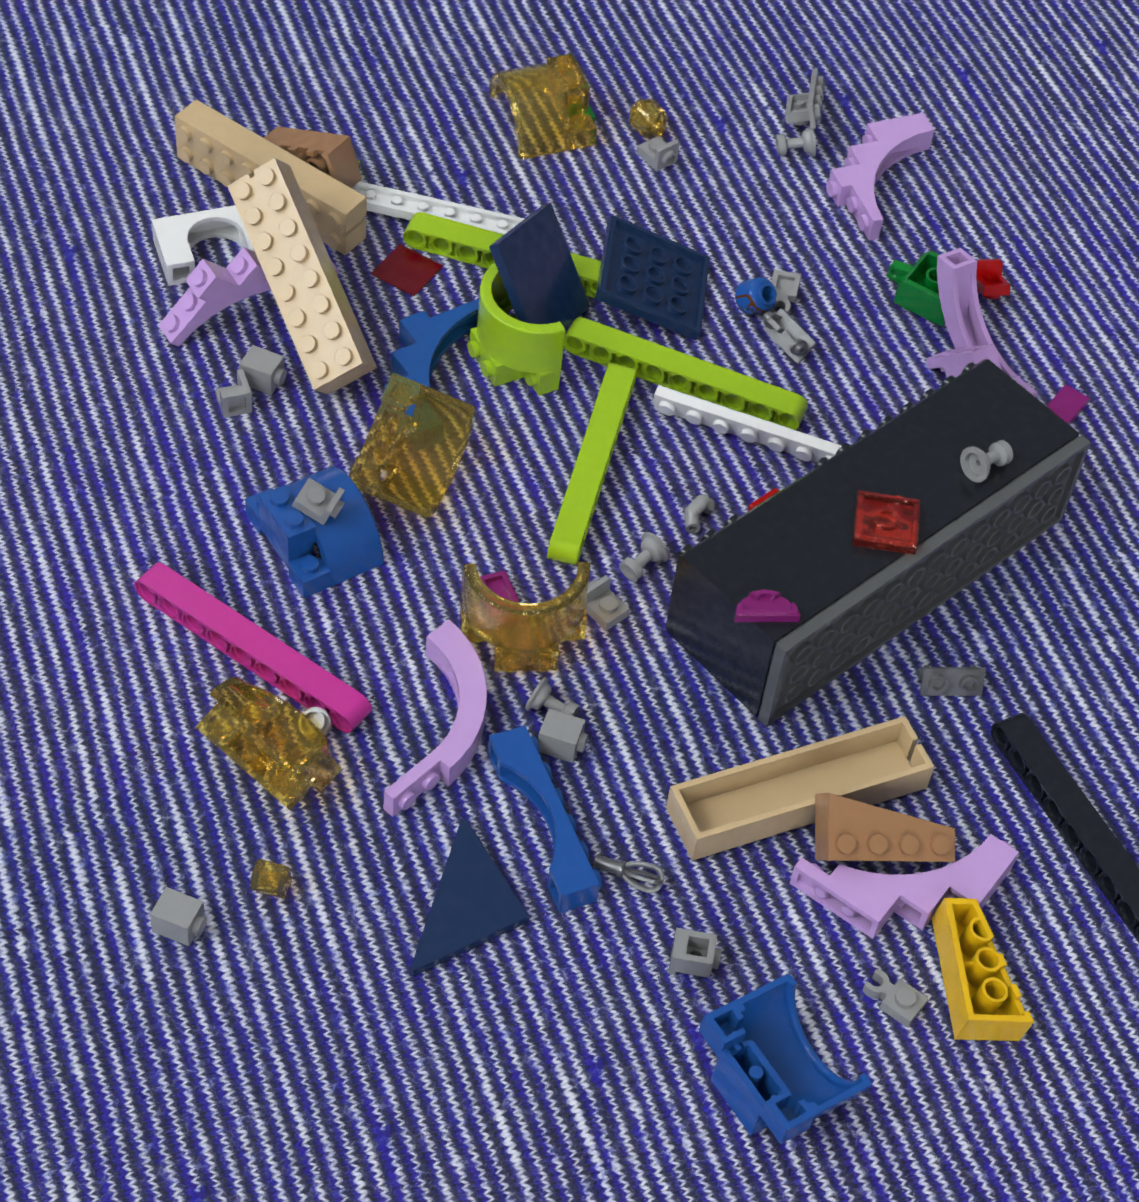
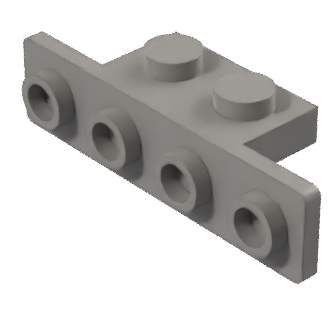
M818 68L812 69L808 93L788 95L785 110L786 124L803 125L810 121L811 129H816L817 120H821L822 101L824 100L823 91H825L824 77L819 76Z

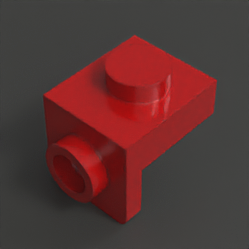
M1001 259L977 260V291L984 298L998 299L1001 295H1010V284L1002 277L1003 261Z

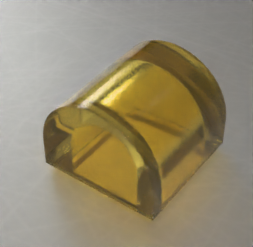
M257 859L251 876L250 890L284 899L292 883L290 868L264 859Z

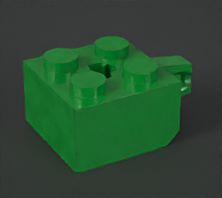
M933 251L925 252L914 266L894 260L887 273V278L898 284L894 303L937 325L943 326L945 319L937 282V256L939 254Z

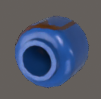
M764 277L744 280L738 285L735 294L738 308L747 315H757L772 310L777 297L774 285Z

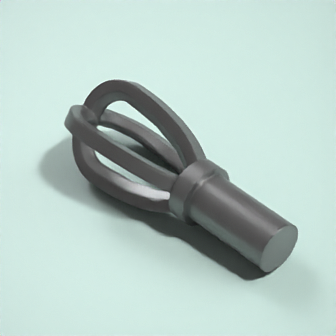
M598 854L594 859V868L616 874L617 877L623 878L629 885L643 892L655 893L663 885L664 872L656 864L644 861H630L626 863L622 860L617 861ZM631 867H643L655 870L658 873V875L634 869ZM632 878H635V879H638V880H641V881H644V882H647V883H650V884H655V886H654V887H647V886H645V885H642V884L636 882V881L633 880Z

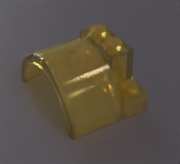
M572 53L547 58V63L495 72L492 75L489 84V94L491 98H494L496 93H506L515 122L520 159L596 145L597 128L588 112L590 87Z
M392 372L381 398V406L361 453L355 459L349 477L356 484L360 492L374 498L378 497L423 517L430 518L441 505L460 465L473 428L476 408L471 404ZM411 404H416L413 417L407 415L405 411ZM381 471L388 473L383 481L380 479Z
M578 562L577 574L571 586L558 597L540 603H519L495 594L481 580L476 564H464L459 616L460 630L471 642L487 641L492 644L494 671L512 673L516 671L545 672L557 670L558 645L565 640L585 639L587 626L586 598L590 563Z

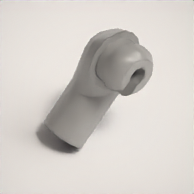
M698 495L685 508L686 532L690 534L699 532L700 515L702 512L709 514L710 510H714L715 501L709 498L708 495Z

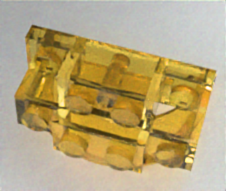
M232 677L223 681L210 693L218 703L195 727L289 810L298 803L311 787L321 793L342 770L340 765L332 758L325 735L308 717L278 696L244 682L239 677Z

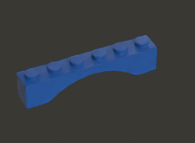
M526 725L490 735L487 754L498 779L526 796L539 810L548 826L553 842L554 857L549 868L547 887L559 913L597 902L599 888L602 887L600 873L597 868L592 869L588 848L585 842L579 841L576 835L575 820L571 814L567 815L563 807L564 798L559 788H555L551 781L552 773L549 764L541 760L539 755L540 748L536 737L530 736Z

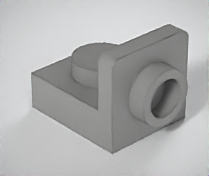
M657 136L638 145L637 154L657 172L677 162L680 143L677 140L666 143Z
M308 478L292 506L324 526L329 516L336 518L345 504L340 500L345 490L339 487L335 494L311 478Z
M607 575L599 580H593L586 585L583 590L581 607L605 631L627 618L630 612V608L610 590L611 579Z

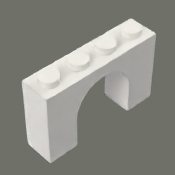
M235 205L152 219L153 241L168 286L187 283L186 278L195 269V260L191 249L195 244L204 239L214 237L226 238L236 242L241 248L245 247L255 251Z

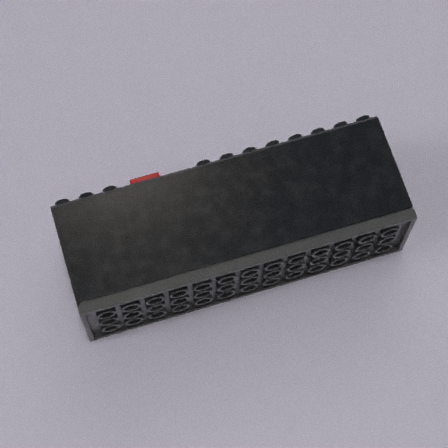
M984 359L977 364L971 362L956 378L953 375L947 377L936 391L929 389L917 403L908 402L894 418L890 415L885 417L877 429L863 431L852 445L848 443L843 444L832 458H821L813 470L782 490L774 488L752 502L748 507V512L739 517L737 514L731 516L724 524V527L717 532L714 529L709 530L697 545L692 546L688 544L684 546L677 556L678 561L665 628L676 642L755 717L759 715L758 720L768 727L1061 521L1091 442L1082 435L1078 437L1079 432L989 359ZM999 440L1008 442L1013 450V459L1010 463L1004 466L991 464L989 475L983 482H973L964 474L960 463V457L964 449L975 446L987 453L991 444ZM857 499L917 508L914 554L854 545ZM763 589L780 592L781 597L787 599L791 604L794 602L797 605L801 615L799 622H734L737 604L748 597L750 592Z

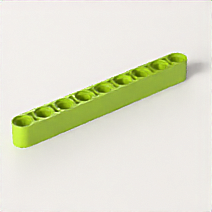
M417 212L411 217L403 233V240L409 247L488 269L495 263L489 246L504 234L428 213ZM570 253L586 296L595 298L601 261Z
M576 318L565 334L564 348L573 355L604 366H608V363L611 362L637 368V378L793 430L798 429L808 409L807 400L797 393L587 318Z
M608 363L550 539L547 559L575 566L578 564L633 392L637 368Z

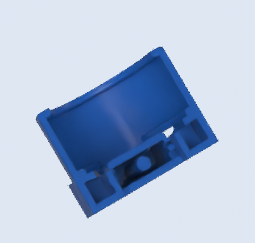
M327 467L276 489L270 488L245 498L247 517L260 535L264 533L289 569V578L303 598L384 563L382 543L373 515L356 484L338 467ZM308 478H311L335 494L339 487L345 490L340 498L345 504L336 518L329 516L324 526L292 506ZM314 542H316L318 545L322 557L321 559H317L315 556H313Z
M786 974L705 1015L699 1028V1032L719 1058L711 1076V1081L750 1136L768 1127L780 1144L810 1129L813 1120L865 1093L872 1084L865 1073L861 1074L854 1081L839 1077L817 1056L800 1024L795 1001L797 982L790 974Z

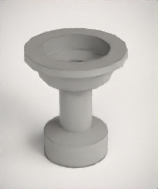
M810 125L808 129L802 132L801 137L786 139L784 134H776L775 140L778 156L786 155L787 149L802 147L805 153L811 154L812 157L816 156L815 133Z
M1004 440L991 444L987 453L975 446L967 447L962 451L960 457L962 470L971 481L976 483L983 482L989 475L991 464L1004 466L1012 461L1013 450L1009 443Z
M645 532L641 536L642 552L636 558L627 557L619 564L623 575L632 582H636L643 576L642 567L650 560L653 562H666L670 559V552L665 543L651 532Z
M544 677L539 682L525 706L527 711L530 709L539 710L545 706L548 709L572 716L576 715L580 707L573 701L564 704L551 696L552 688L548 684L547 677Z

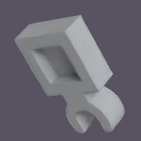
M774 269L771 283L776 289L777 297L773 309L770 310L772 313L775 308L782 307L788 315L790 314V302L796 303L801 274Z
M876 969L872 979L878 982L880 986H873L867 981L862 991L870 998H880L883 1000L879 1009L908 1028L926 1005L928 997L902 979H899L895 985L892 984L885 972Z

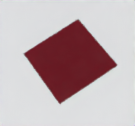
M399 244L370 274L415 296L443 265Z

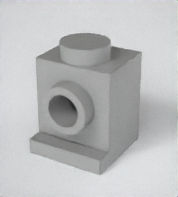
M676 927L668 974L675 975V972L710 978L711 970L719 968L721 949L715 948L717 935Z

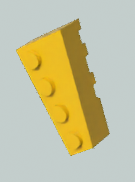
M944 898L931 919L954 1039L1020 1041L1032 1026L1034 1020L1030 1012H1025L1020 1001L1022 995L1017 984H1012L1005 969L1007 966L1002 953L999 954L994 946L992 941L994 935L977 899Z

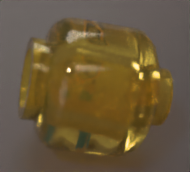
M640 99L631 107L629 122L642 137H657L664 133L667 128L668 115L655 100Z

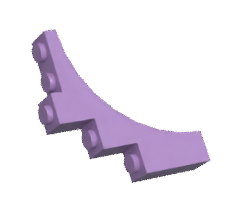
M924 113L867 123L865 135L862 137V144L849 146L848 155L844 161L845 167L831 169L829 181L826 183L828 195L833 198L837 207L847 205L848 211L854 215L859 229L865 233L869 241L879 239L883 223V217L876 204L875 183L884 171L897 161L911 154L930 149L935 129Z
M243 247L226 268L202 259L186 278V282L190 287L158 326L169 342L179 347L194 330L213 315L249 296L271 290L255 251ZM332 262V264H333V266H334V269H335V271H336V273H337V275H338V274L340 273V271L337 269V267H336V266L334 265V263Z

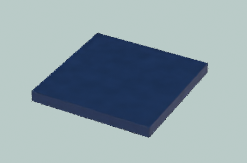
M551 203L539 207L489 246L518 320L532 324H550L560 321L564 328H566L590 307Z
M611 215L607 221L595 299L696 341L701 335L710 257Z

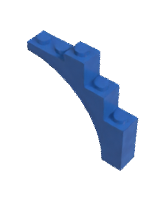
M479 299L464 303L459 307L439 313L431 318L425 311L399 320V341L404 347L392 352L391 373L397 380L384 385L383 405L418 451L444 441L445 420L435 406L430 391V379L439 359L449 347L464 335L470 333L471 328L477 327Z

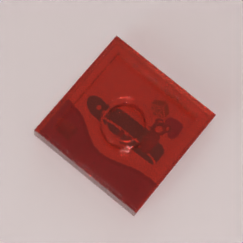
M858 490L855 503L852 545L915 555L918 545L920 500Z

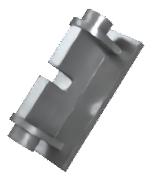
M782 308L777 313L768 311L763 315L762 319L765 325L763 330L797 364L817 344Z
M924 665V668L918 669V680H922L920 695L982 696L986 668L976 667L975 665H970V667H930L929 665Z

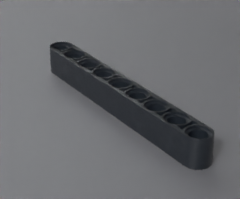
M1018 713L992 724L991 735L996 746L1139 943V868L1025 714Z

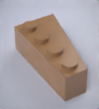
M277 126L264 137L266 140L350 188H353L362 180L359 163L356 159L350 136Z
M831 793L815 794V860L955 862V828Z

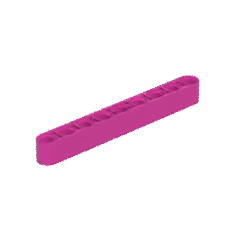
M161 562L155 563L134 582V588L143 600L307 709L311 707L323 708L329 713L332 725L340 731L351 733L372 711L369 700L363 694Z

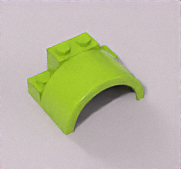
M493 263L485 272L480 284L477 327L470 329V341L467 343L470 356L476 358L483 375L490 379L494 387L524 377L527 385L532 386L538 396L558 390L565 338L564 326L560 321L550 324L527 323L518 320L516 314L510 315L509 311L513 307L497 266Z

